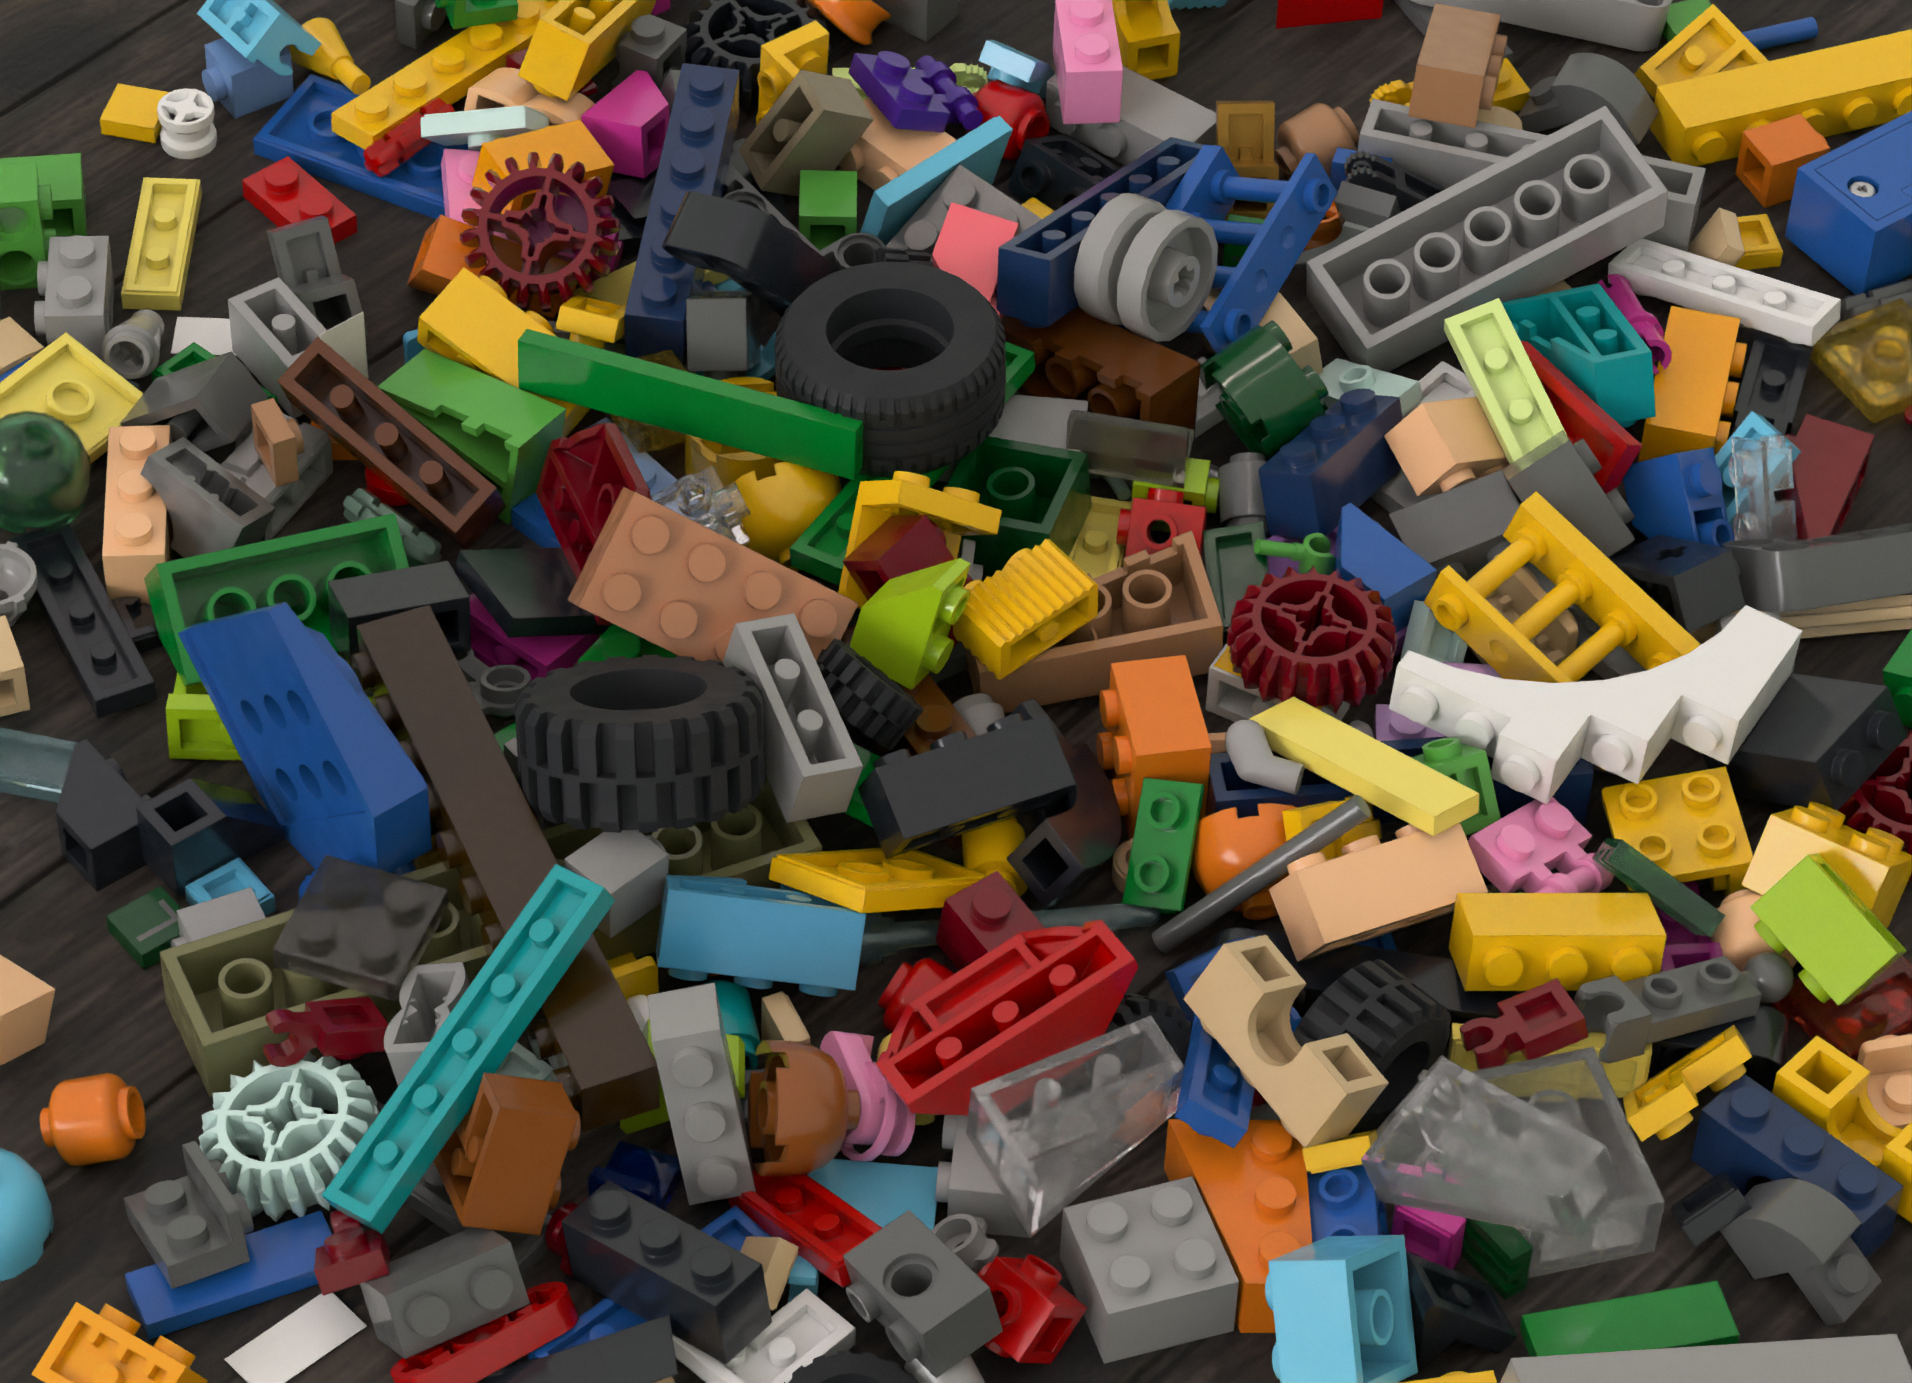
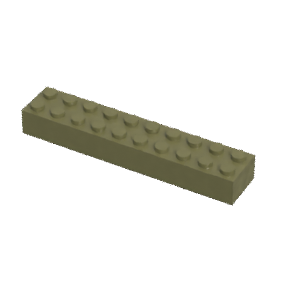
M767 776L764 782L765 785L754 802L748 803L745 809L736 814L726 813L721 820L711 823L702 821L694 823L693 827L675 829L670 827L660 828L658 832H641L644 835L655 837L668 853V875L743 878L747 881L746 885L780 889L781 883L769 879L772 857H777V854L822 852V846L806 819L786 822ZM569 823L542 830L558 864L564 868L566 857L603 833L602 829L589 828L587 830L571 828ZM443 862L160 951L166 1004L209 1097L213 1096L212 1093L231 1090L230 1074L243 1078L250 1075L253 1070V1060L264 1067L271 1065L263 1053V1046L271 1043H281L290 1035V1032L275 1034L271 1031L265 1020L266 1014L273 1010L288 1009L293 1012H305V1002L370 996L389 1024L394 1016L402 1010L399 1001L400 989L407 975L417 965L462 962L471 984L489 958L482 941L481 925L483 923L479 914L470 917L464 908L458 887V879L461 877L457 869L447 870ZM662 903L611 939L598 928L595 929L593 935L606 961L630 952L634 954L635 958L655 952ZM318 1047L309 1051L313 1056H316L317 1060L323 1057Z

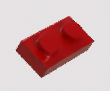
M289 156L242 180L243 197L277 227L322 215L328 218L334 244L358 232L357 215Z

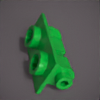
M1144 778L1122 904L1152 908L1151 911L1168 915H1177V911L1183 912L1199 814L1202 808L1203 784Z

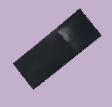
M670 1315L650 1320L545 1357L508 1364L481 1379L480 1383H654L677 1375Z

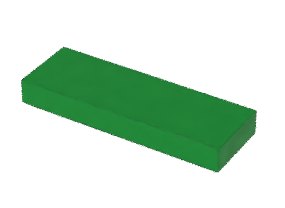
M1718 1281L1525 1314L1521 1317L1519 1329L1530 1357L1738 1344L1740 1336Z

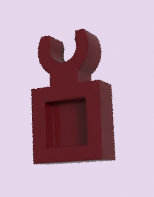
M1558 979L1497 1003L1500 1017L1496 1019L1487 1017L1476 1018L1466 1022L1459 1028L1463 1047L1466 1052L1474 1049L1477 1068L1480 1072H1489L1501 1067L1506 1063L1510 1054L1521 1051L1526 1060L1530 1062L1589 1037L1585 1017Z

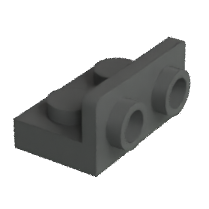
M195 1140L182 1145L188 1176L173 1181L157 1182L145 1191L124 1198L129 1222L172 1289L250 1261L245 1234L253 1231L254 1227L246 1200L240 1192L231 1195L226 1173H218L222 1166L221 1162L218 1159L209 1161Z

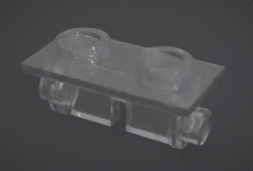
M1764 435L1760 437L1761 440L1731 437L1732 455L1729 459L1728 470L1731 482L1735 486L1736 515L1733 519L1734 539L1764 538L1798 541L1795 500L1775 501L1774 491L1794 488L1792 446L1785 445V435Z

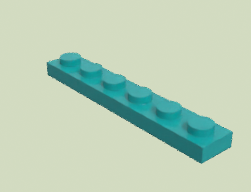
M554 865L321 1195L333 1208L383 1234L475 1102L484 1072L494 1074L616 901L605 887L560 865Z

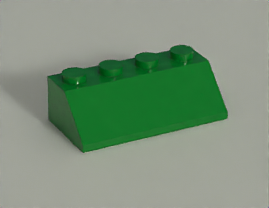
M393 513L159 563L146 575L144 581L159 638L186 687L203 682L178 635L182 630L194 624L286 602L304 626L324 634L336 653H339L330 636L328 581L408 568L409 565L396 515Z

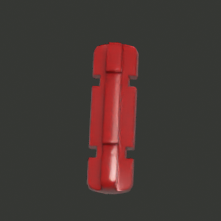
M441 98L432 99L421 107L420 112L413 113L384 134V140L379 138L365 148L363 155L366 160L364 162L366 169L373 171L378 177L387 176L399 167L398 161L400 163L406 162L433 142L421 137V117H424L426 114L455 112L453 106L446 104Z

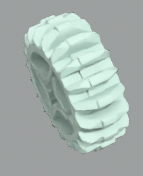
M308 1051L302 1060L287 1067L273 1065L264 1067L253 1060V1070L250 1075L243 1078L230 1074V1092L212 1093L214 1110L201 1115L204 1133L198 1137L200 1141L199 1147L209 1161L218 1159L221 1162L222 1166L218 1173H226L231 1195L238 1192L243 1195L251 1217L258 1215L264 1210L266 1215H269L277 1222L290 1209L298 1217H303L307 1208L317 1203L329 1211L330 1204L321 1195L379 1115V1110L376 1106L377 1100L371 1087L366 1085L365 1081L361 1079L359 1072L354 1070L351 1064L341 1066L340 1061L332 1056L321 1057L317 1060L316 1056H313ZM323 1110H328L330 1112L337 1114H324ZM245 1155H258L260 1161L248 1158Z

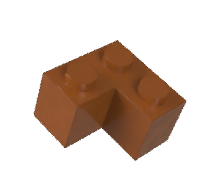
M484 1072L475 1102L434 1159V1164L462 1226L540 1235L547 1211L554 1210L560 1198V1171L566 1153L575 1149L580 1135L581 1122L579 1113L574 1109L561 1082Z

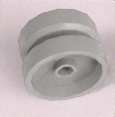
M1120 194L1107 202L1094 217L1081 241L1074 267V292L1079 307L1089 316L1112 325H1124L1131 332L1153 341H1171L1185 332L1196 319L1211 291L1217 269L1218 244L1213 227L1203 218L1181 210H1167L1160 202L1139 194Z

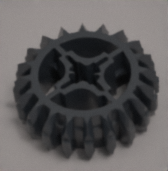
M702 0L700 10L690 12L689 21L684 26L687 29L685 63L739 70V104L744 105L748 113L753 106H758L759 102L757 76L760 72L761 45L815 20L827 30L826 22L819 18L818 9L806 7L805 0ZM830 46L828 47V64L830 62Z

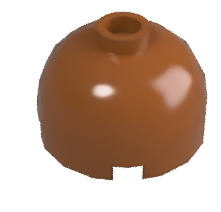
M763 1040L758 1045L755 1055H768L764 1072L751 1071L748 1093V1137L750 1148H763L766 1160L765 1163H753L755 1170L761 1176L772 1177L810 1174L826 1166L842 1149L847 1130L857 1129L860 1119L859 1093L856 1089H847L843 1069L828 1053L807 1043L787 1040Z

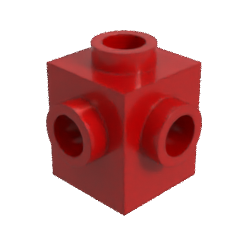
M1148 487L1147 499L1133 498L1132 510L1121 508L1116 544L1127 546L1125 558L1143 550H1146L1151 555L1171 547L1172 538L1192 530L1202 559L1203 531L1206 529L1208 507L1183 504L1184 492ZM1160 520L1167 522L1171 529L1169 539L1162 544L1154 541L1151 535L1152 526Z
M1027 1255L1025 1259L996 1256L994 1261L985 1265L977 1273V1276L991 1289L1003 1332L988 1341L984 1346L1002 1357H1012L1018 1363L1051 1364L1087 1310L1083 1303L1059 1284L1062 1279L1059 1271L1043 1259L1034 1255Z

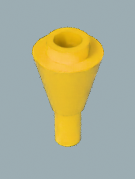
M314 18L305 22L302 26L322 44L313 56L299 51L291 44L290 53L292 60L299 66L332 79L340 80L356 95L366 92L371 84L370 77L354 64L335 24L327 18Z

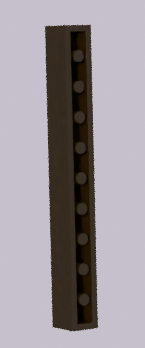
M430 605L357 625L359 652L351 654V665L363 691L371 690L374 696L371 700L373 706L414 763L428 787L430 823L434 822L439 831L436 833V841L442 862L447 870L456 868L461 877L458 879V887L464 908L470 917L479 914L483 923L481 925L482 941L489 958L555 864H559ZM592 933L527 1026L528 1037L538 1060L548 1058L553 1068L550 1072L551 1081L562 1083L574 1109L579 1113L583 1132L660 1108L659 1071L656 1059Z

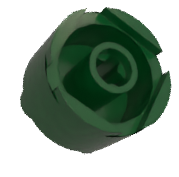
M1273 320L1263 327L1256 325L1205 361L1200 367V379L1205 389L1207 390L1216 384L1221 393L1219 396L1220 402L1215 406L1225 422L1250 452L1260 453L1262 451L1266 461H1269L1280 451L1282 446L1291 442L1306 429L1312 420L1326 415L1325 411L1328 410V407L1323 398L1329 394L1322 379L1312 367L1307 365L1300 369L1288 353L1293 349L1290 340L1281 327Z

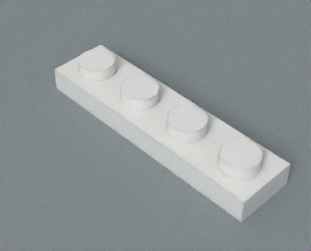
M1643 238L1628 245L1608 264V275L1619 274L1624 276L1630 282L1635 294L1655 297L1680 305L1686 309L1740 318V327L1754 328L1782 337L1788 342L1795 344H1805L1812 347L1840 319L1841 299Z

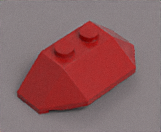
M1102 919L1085 922L1083 927L1056 926L1019 932L908 1003L892 1032L887 1050L881 1053L876 1066L911 1113L987 1117L1099 1045L1138 969L1137 962Z

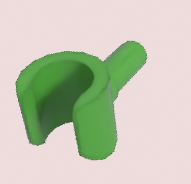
M1322 533L1309 534L1305 537L1303 544L1256 539L1254 543L1255 554L1299 561L1298 569L1301 574L1308 573L1314 564L1318 574L1330 575L1334 572L1336 557L1329 553L1331 543Z

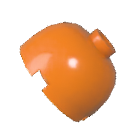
M1274 803L1257 804L1259 816L1238 819L1237 808L1234 807L1202 818L1197 826L1191 867L1195 880L1205 894H1210L1284 844L1286 836L1282 811L1297 807ZM1289 872L1231 911L1242 912L1243 917L1250 920H1263L1278 915L1269 889L1289 876Z

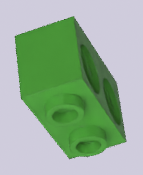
M37 162L0 164V291L38 288V261H48L50 237H57L56 228L45 229L44 220L54 219L51 185L39 184Z

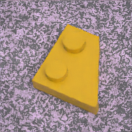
M1712 4L1645 62L1634 75L1655 99L1657 86L1768 62V60Z

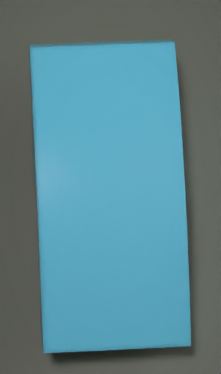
M986 40L978 60L991 66L987 78L991 80L999 79L1010 85L1023 87L1037 93L1041 98L1046 97L1047 80L1054 75L1052 67L1046 62L995 40Z

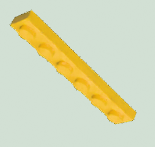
M517 0L519 4L517 20L468 27L332 112V132L365 150V148L379 138L384 140V134L413 113L420 112L421 107L432 99L441 98L446 104H454L467 95L468 88L494 70L505 68L507 55L527 49L539 19L560 0Z

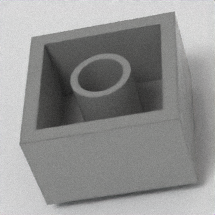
M1192 1176L1063 1208L1059 1258L1076 1298L1087 1307L1083 1315L1104 1364L1234 1331L1239 1280Z

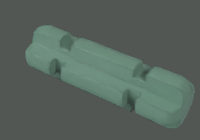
M358 488L352 495L346 496L343 502L345 507L343 514L350 522L395 513L406 558L411 567L441 561V544L424 531L419 532L420 528L388 504L380 503L381 499L366 488Z

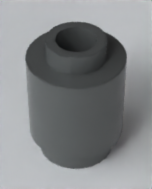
M1254 452L1235 454L1230 457V463L1218 469L1221 528L1263 521L1266 538L1274 536L1269 535L1258 472V469L1268 462L1265 455Z

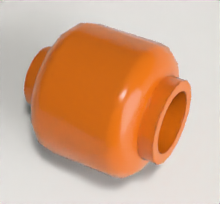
M104 1073L64 1080L52 1091L49 1107L41 1110L40 1130L47 1147H56L61 1158L69 1165L86 1166L121 1160L131 1153L135 1147L136 1140L142 1139L145 1134V1108L136 1087L127 1086L118 1075Z

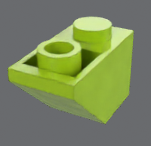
M958 558L889 579L861 607L850 647L860 656L869 660L878 670L883 671L889 679L910 690H913L930 671L938 674L948 661L954 646V641L948 638L950 627L958 621L969 600L970 591L963 587L971 563Z

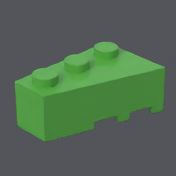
M423 349L377 386L497 488L506 505V508L498 518L506 524L512 522L511 509L536 492L550 442L561 438L563 434L566 408L427 349Z

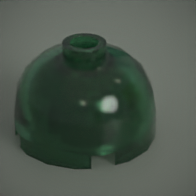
M28 410L7 414L0 418V527L7 531L21 534L26 533L27 527L39 528L47 526L45 533L58 531L75 520L86 503L90 480V457L79 435L65 421L45 412Z

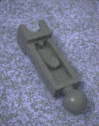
M1761 952L1750 958L1743 971H1740L1726 956H1721L1622 982L1614 975L1584 983L1578 989L1574 1003L1585 1017L1588 1033L1597 1031L1606 1033V1042L1604 1047L1600 1049L1599 1060L1604 1063H1614L1643 1055L1646 1044L1757 1015L1760 1003H1776L1787 997L1794 985V971L1787 959L1775 952Z

